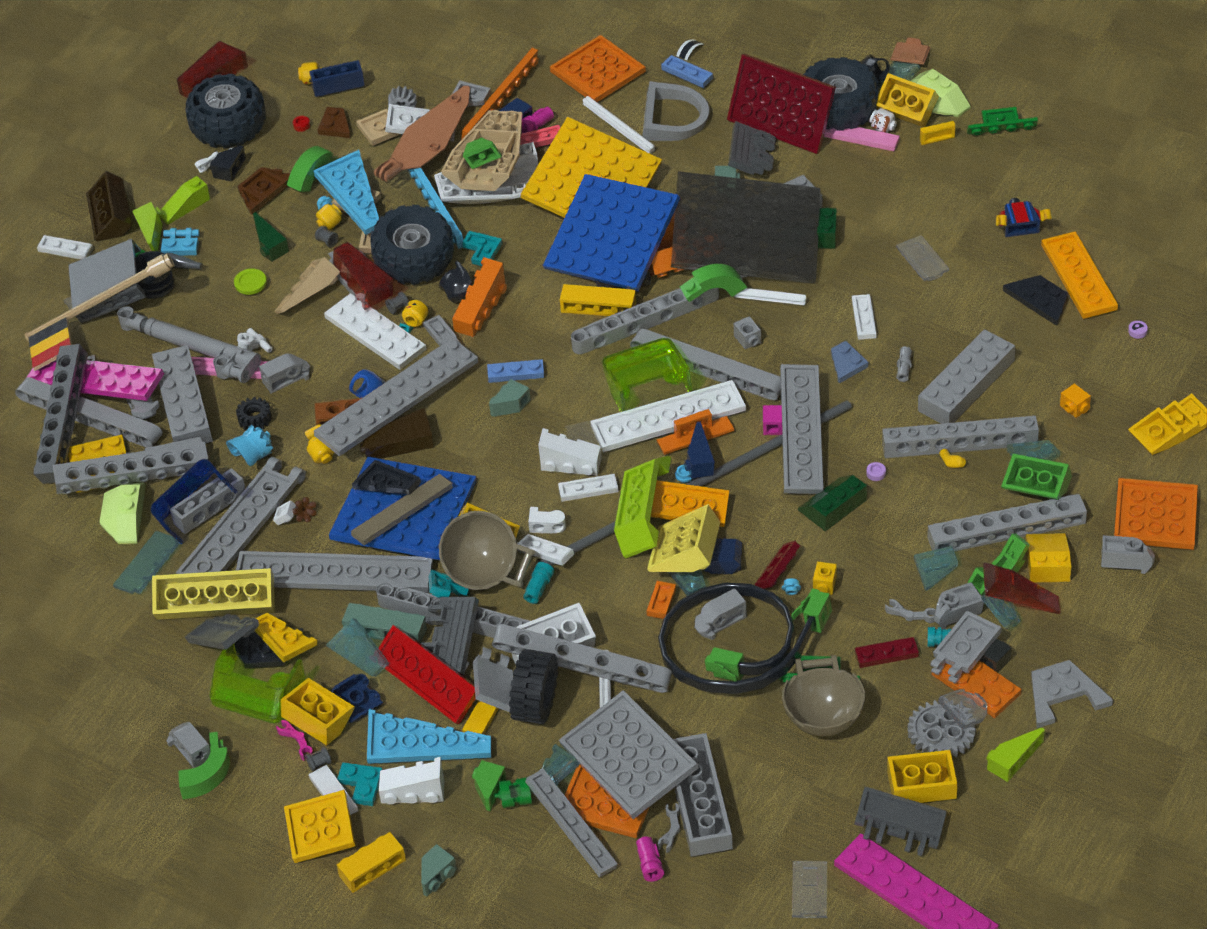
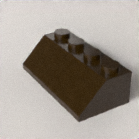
M105 171L86 193L94 240L97 242L122 237L132 226L123 178Z

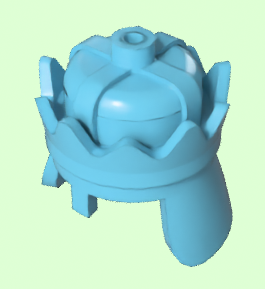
M252 424L241 436L226 441L233 456L242 455L249 466H253L257 460L271 454L273 449L270 433L268 431L264 432L260 427L254 428Z

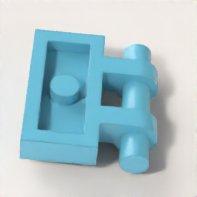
M170 228V230H164L163 236L170 238L162 239L161 252L174 253L180 256L197 255L199 241L198 238H193V236L200 235L199 229L186 228V230H177V228Z

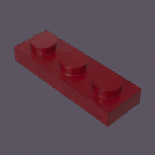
M796 540L782 545L754 584L755 586L763 589L772 588L777 583L776 579L787 569L786 565L797 555L796 551L800 545Z
M914 637L866 645L854 649L859 668L919 657Z

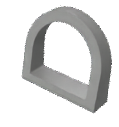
M650 81L646 96L642 136L648 141H678L696 135L704 128L708 119L709 106L706 99L694 89L686 86ZM674 99L686 101L697 108L700 116L696 121L685 126L653 124L654 100Z

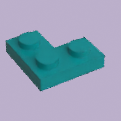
M469 231L462 242L463 248L475 251L471 261L472 264L482 266L481 261L483 257L493 260L502 245L501 238Z
M434 570L430 571L428 576L429 593H432L433 596L438 598L449 597L450 593L467 596L469 588H464L455 583L447 574Z
M342 762L337 780L343 785L356 786L352 797L355 804L373 806L379 788L380 771L383 769Z

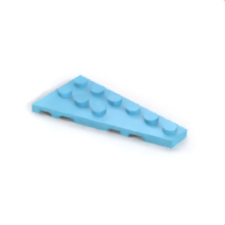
M357 150L313 170L314 176L364 234L367 235L374 231V225L377 223L379 216L360 151Z
M369 709L368 764L433 761L434 758L441 757V760L491 758V736L470 731H455L454 728L448 726L446 728L437 727L434 723L407 717L404 719L396 718L393 714H378L375 710Z

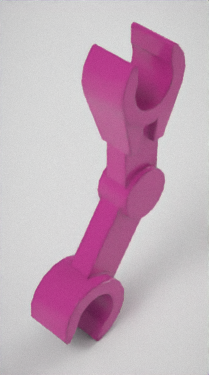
M281 720L282 726L286 728L281 729L276 726L277 733L281 736L296 739L300 746V758L305 761L303 754L306 752L312 754L313 750L310 746H307L304 733L295 730L288 721Z

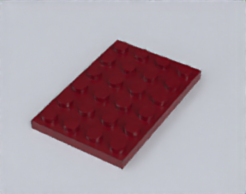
M742 54L727 120L733 123L737 121L775 136L778 140L818 154L821 150L836 87L751 55Z

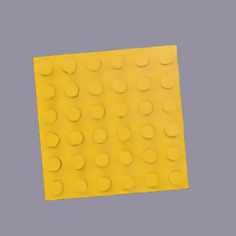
M567 117L521 192L520 198L565 218L585 174L647 188L660 167L662 159Z

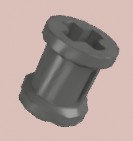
M320 226L315 232V239L325 242L328 247L335 246L339 238L337 233L328 231L325 226Z
M400 292L398 296L387 299L385 304L389 312L395 314L400 308L406 307L409 301L406 295Z
M324 746L315 753L305 755L311 771H314L316 767L323 764H331L329 753Z

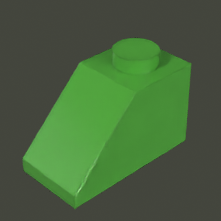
M479 138L466 144L463 157L469 166L474 169L501 158L502 154L492 141Z
M481 760L479 766L475 767L472 779H474L475 789L486 810L491 811L497 799L494 794L500 791L499 781L506 780L505 767Z

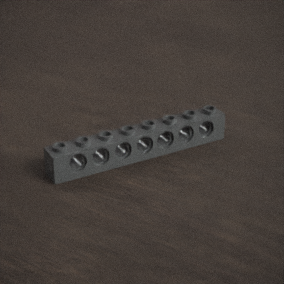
M80 344L60 346L56 358L57 362L53 372L54 377L50 387V397L47 402V411L34 467V475L42 484L55 483L52 465L67 463L88 353Z

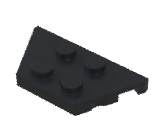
M1041 275L1003 285L1005 293L1057 326L1059 324V318L1068 299V292Z
M294 628V629H293V630L298 629V630L302 631V632H303V635H304V630H303V628ZM252 632L246 638L241 637L231 645L245 669L285 666L288 662H283L256 632Z

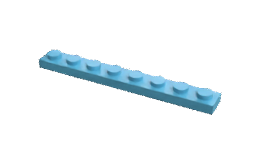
M421 167L408 169L411 178H415L417 188L422 189L421 193L424 199H428L429 207L435 210V213L439 212L446 219L447 224L450 225L453 233V243L456 244L458 249L463 248L462 233Z

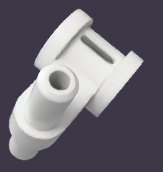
M249 328L247 333H240L237 336L238 347L250 351L262 347L267 353H270L273 349L266 342V338L261 334H257L252 328Z

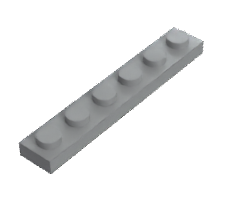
M542 769L526 778V784L600 878L617 867V862L547 772Z

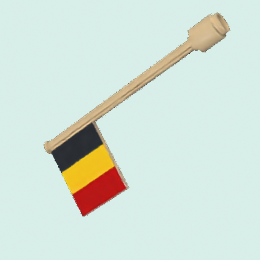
M167 253L157 256L148 261V266L141 272L29 333L26 332L25 338L29 341L34 371L57 360L60 346L72 345L68 320L149 276L157 278L172 270L171 268L175 265L170 255Z

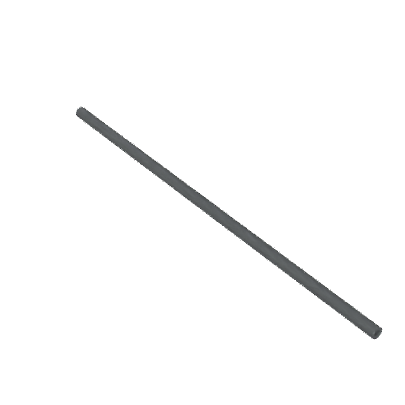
M846 400L821 413V424L851 409V403ZM782 434L714 469L713 476L699 477L687 483V485L702 487L781 446ZM615 522L567 547L573 549L574 553L592 545L615 533ZM544 559L541 560V562L547 563L550 566L555 564Z

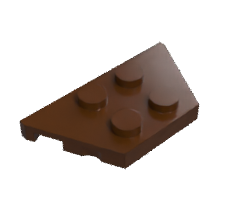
M261 167L237 186L238 192L251 215L287 187L290 173H283L282 169Z

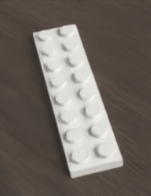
M733 380L592 420L590 424L602 452H606L674 432V420L709 409L712 414V420L746 411V405Z

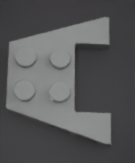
M1070 660L1031 671L1037 728L1055 723V717L1049 707L1050 705L1079 696L1087 695L1095 711L1112 706V698Z

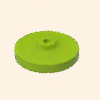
M245 269L234 278L235 289L245 295H252L262 291L267 283L265 274L258 269Z

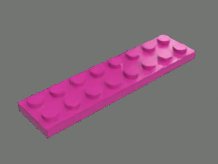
M57 360L36 371L32 368L27 377L52 385L53 372ZM87 360L80 393L147 401L164 376V372L159 368Z
M861 833L834 860V866L927 929H998V924L869 838L868 840L863 839L864 835Z

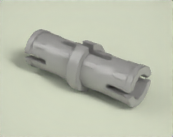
M906 346L900 349V357L897 361L898 372L896 378L900 382L908 380L909 369L912 366L910 360L912 349L910 350V347Z

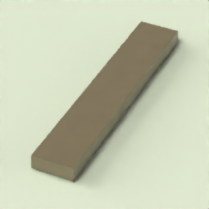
M438 474L415 489L410 495L404 496L353 529L351 536L361 544L366 545L452 489V483L441 474Z

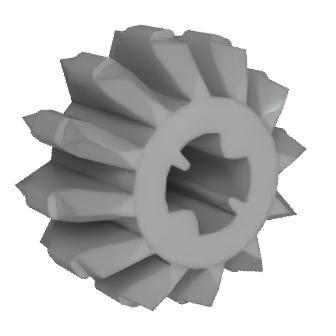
M400 86L397 89L393 88L388 95V105L415 107L417 104L416 93H413L412 89H407L406 86L404 88Z

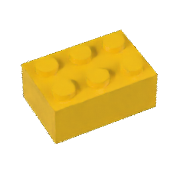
M888 73L878 94L876 107L877 110L883 108L895 114L896 118L926 127L939 96L931 88Z
M950 750L887 757V773L892 795L919 803L957 799V780Z

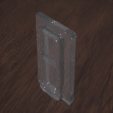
M922 235L896 245L898 251L923 281H932L942 277L943 273L949 271L948 266Z
M793 861L792 918H827V861Z

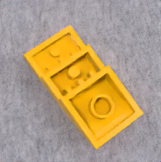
M1191 393L1179 403L1175 400L1162 410L1158 407L1130 427L1128 431L1151 455H1154L1204 430L1207 427V408Z

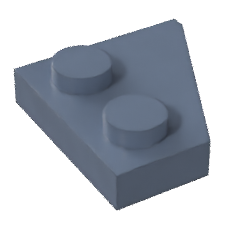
M847 341L831 348V357L834 361V368L839 383L868 368V361Z

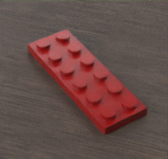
M392 625L372 657L379 665L456 724L461 723L476 699L474 684L398 626Z

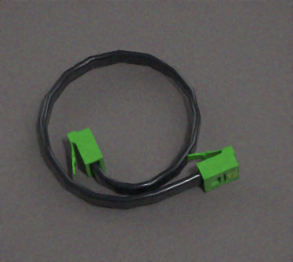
M725 582L700 588L679 600L663 619L658 642L664 666L670 669L680 682L710 693L741 694L765 688L788 673L795 664V659L800 658L813 631L822 632L832 612L830 594L812 588L807 598L790 614L789 608L773 592L753 584ZM734 588L741 596H751L771 604L785 618L788 627L785 644L777 654L767 660L755 663L745 662L743 653L716 647L713 648L710 655H707L705 659L706 671L713 672L714 677L732 681L704 679L681 670L667 653L666 642L670 628L685 611L702 601L717 598ZM803 613L805 626L793 647L796 635L793 620ZM744 675H754V676H756V677H752V678H748V679L742 680V678H743Z

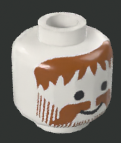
M883 108L875 110L870 117L871 127L880 132L888 133L890 130L893 131L897 124L895 114Z

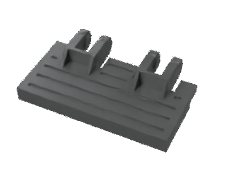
M735 121L732 130L728 166L752 175L754 172L762 175L764 170L770 171L773 169L774 157L766 153V150L772 151L775 149L776 137L765 131Z
M441 597L439 605L428 606L429 612L438 613L440 617H426L425 622L429 625L443 626L434 627L432 642H423L421 645L429 651H433L434 655L459 674L464 675L479 600L476 597Z
M226 614L221 618L218 616L213 619L207 618L187 634L185 638L191 644L226 650L241 637L246 638L259 626V620L249 617L240 620V617Z
M865 786L854 824L863 827L864 821L868 820L863 839L868 840L871 834V827L878 828L879 832L876 836V843L879 844L882 841L885 826H888V835L904 839L906 832H908L904 851L909 852L911 850L912 840L914 839L920 841L917 855L922 856L927 838L930 839L928 847L937 849L947 811Z

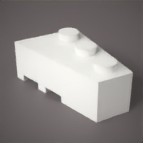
M441 757L434 758V762L424 764L423 761L416 762L414 767L406 768L405 766H399L380 771L379 795L381 804L443 802L444 775Z

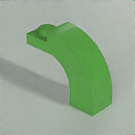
M314 146L309 148L295 163L287 186L300 192L310 191L315 178L313 170L339 158L333 156L331 151L322 147Z
M711 264L701 267L692 272L694 276L692 279L679 286L689 302L713 288H723L731 297L747 288L739 273L733 267L725 264Z
M1016 533L1011 534L1000 555L988 566L975 568L968 583L971 582L980 595H989L998 591L1023 566L1025 562L1023 557L1030 544Z
M218 732L209 733L210 755L202 765L193 769L178 771L182 799L202 796L216 788L225 778L229 769L230 758L227 747H224L223 739L219 740Z

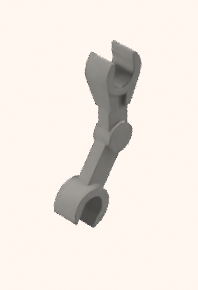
M889 599V605L894 607H889L885 604V611L888 614L902 616L907 621L925 620L927 623L935 622L934 616H928L935 615L934 608H927L924 612H912L904 609L894 599Z
M675 803V811H670L668 804L665 808L666 815L670 818L671 828L668 833L658 840V849L660 850L663 844H668L666 846V853L671 851L674 838L680 832L677 818L680 811L677 803Z

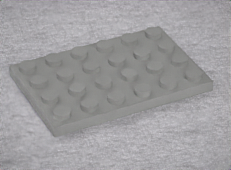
M624 690L559 739L563 748L632 819L636 818L699 768L697 763Z

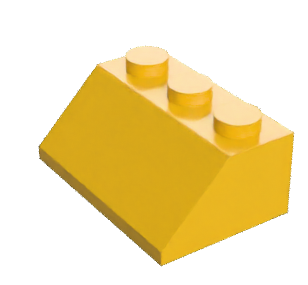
M307 678L281 699V717L326 746L341 735L354 710L353 705L310 678Z

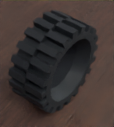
M523 649L518 656L519 660L516 661V669L513 671L514 677L511 681L512 688L509 695L511 697L509 701L510 717L512 720L544 725L550 715L553 698H555L558 659L554 653Z

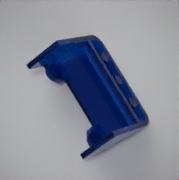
M207 458L198 460L151 506L152 515L180 544H183L184 541L165 520L171 514L170 508L189 497L213 473L235 494L238 492Z

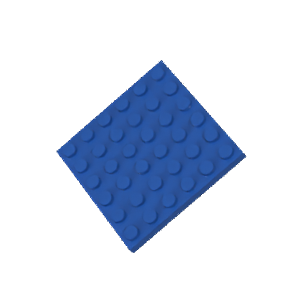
M585 174L543 263V267L547 270L639 291L681 198L678 194Z
M367 457L358 477L374 460L420 477L421 483L418 487L441 474L452 483L453 488L366 545H363L351 536V531L407 494L356 490L352 487L329 533V539L440 560L439 543L441 536L449 523L459 516V513L466 505L476 484V476Z

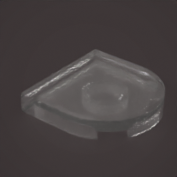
M959 689L939 697L938 702L963 730L981 723L987 715V703L978 693L972 694L965 692L964 689Z

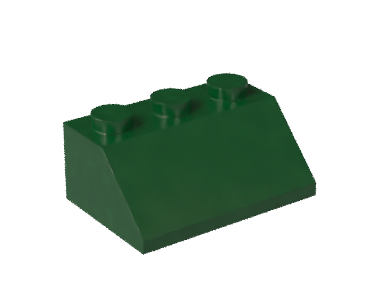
M854 475L839 477L824 488L822 492L817 493L798 507V511L826 532L867 501V485Z

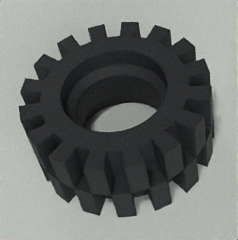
M252 397V400L246 398V402L243 400L241 405L238 404V409H236L237 419L240 427H243L244 430H247L251 424L254 428L260 427L265 429L264 425L268 426L269 422H271L270 406L265 399L262 401L260 397L258 400H256V397ZM254 412L259 413L256 416H248L249 414Z

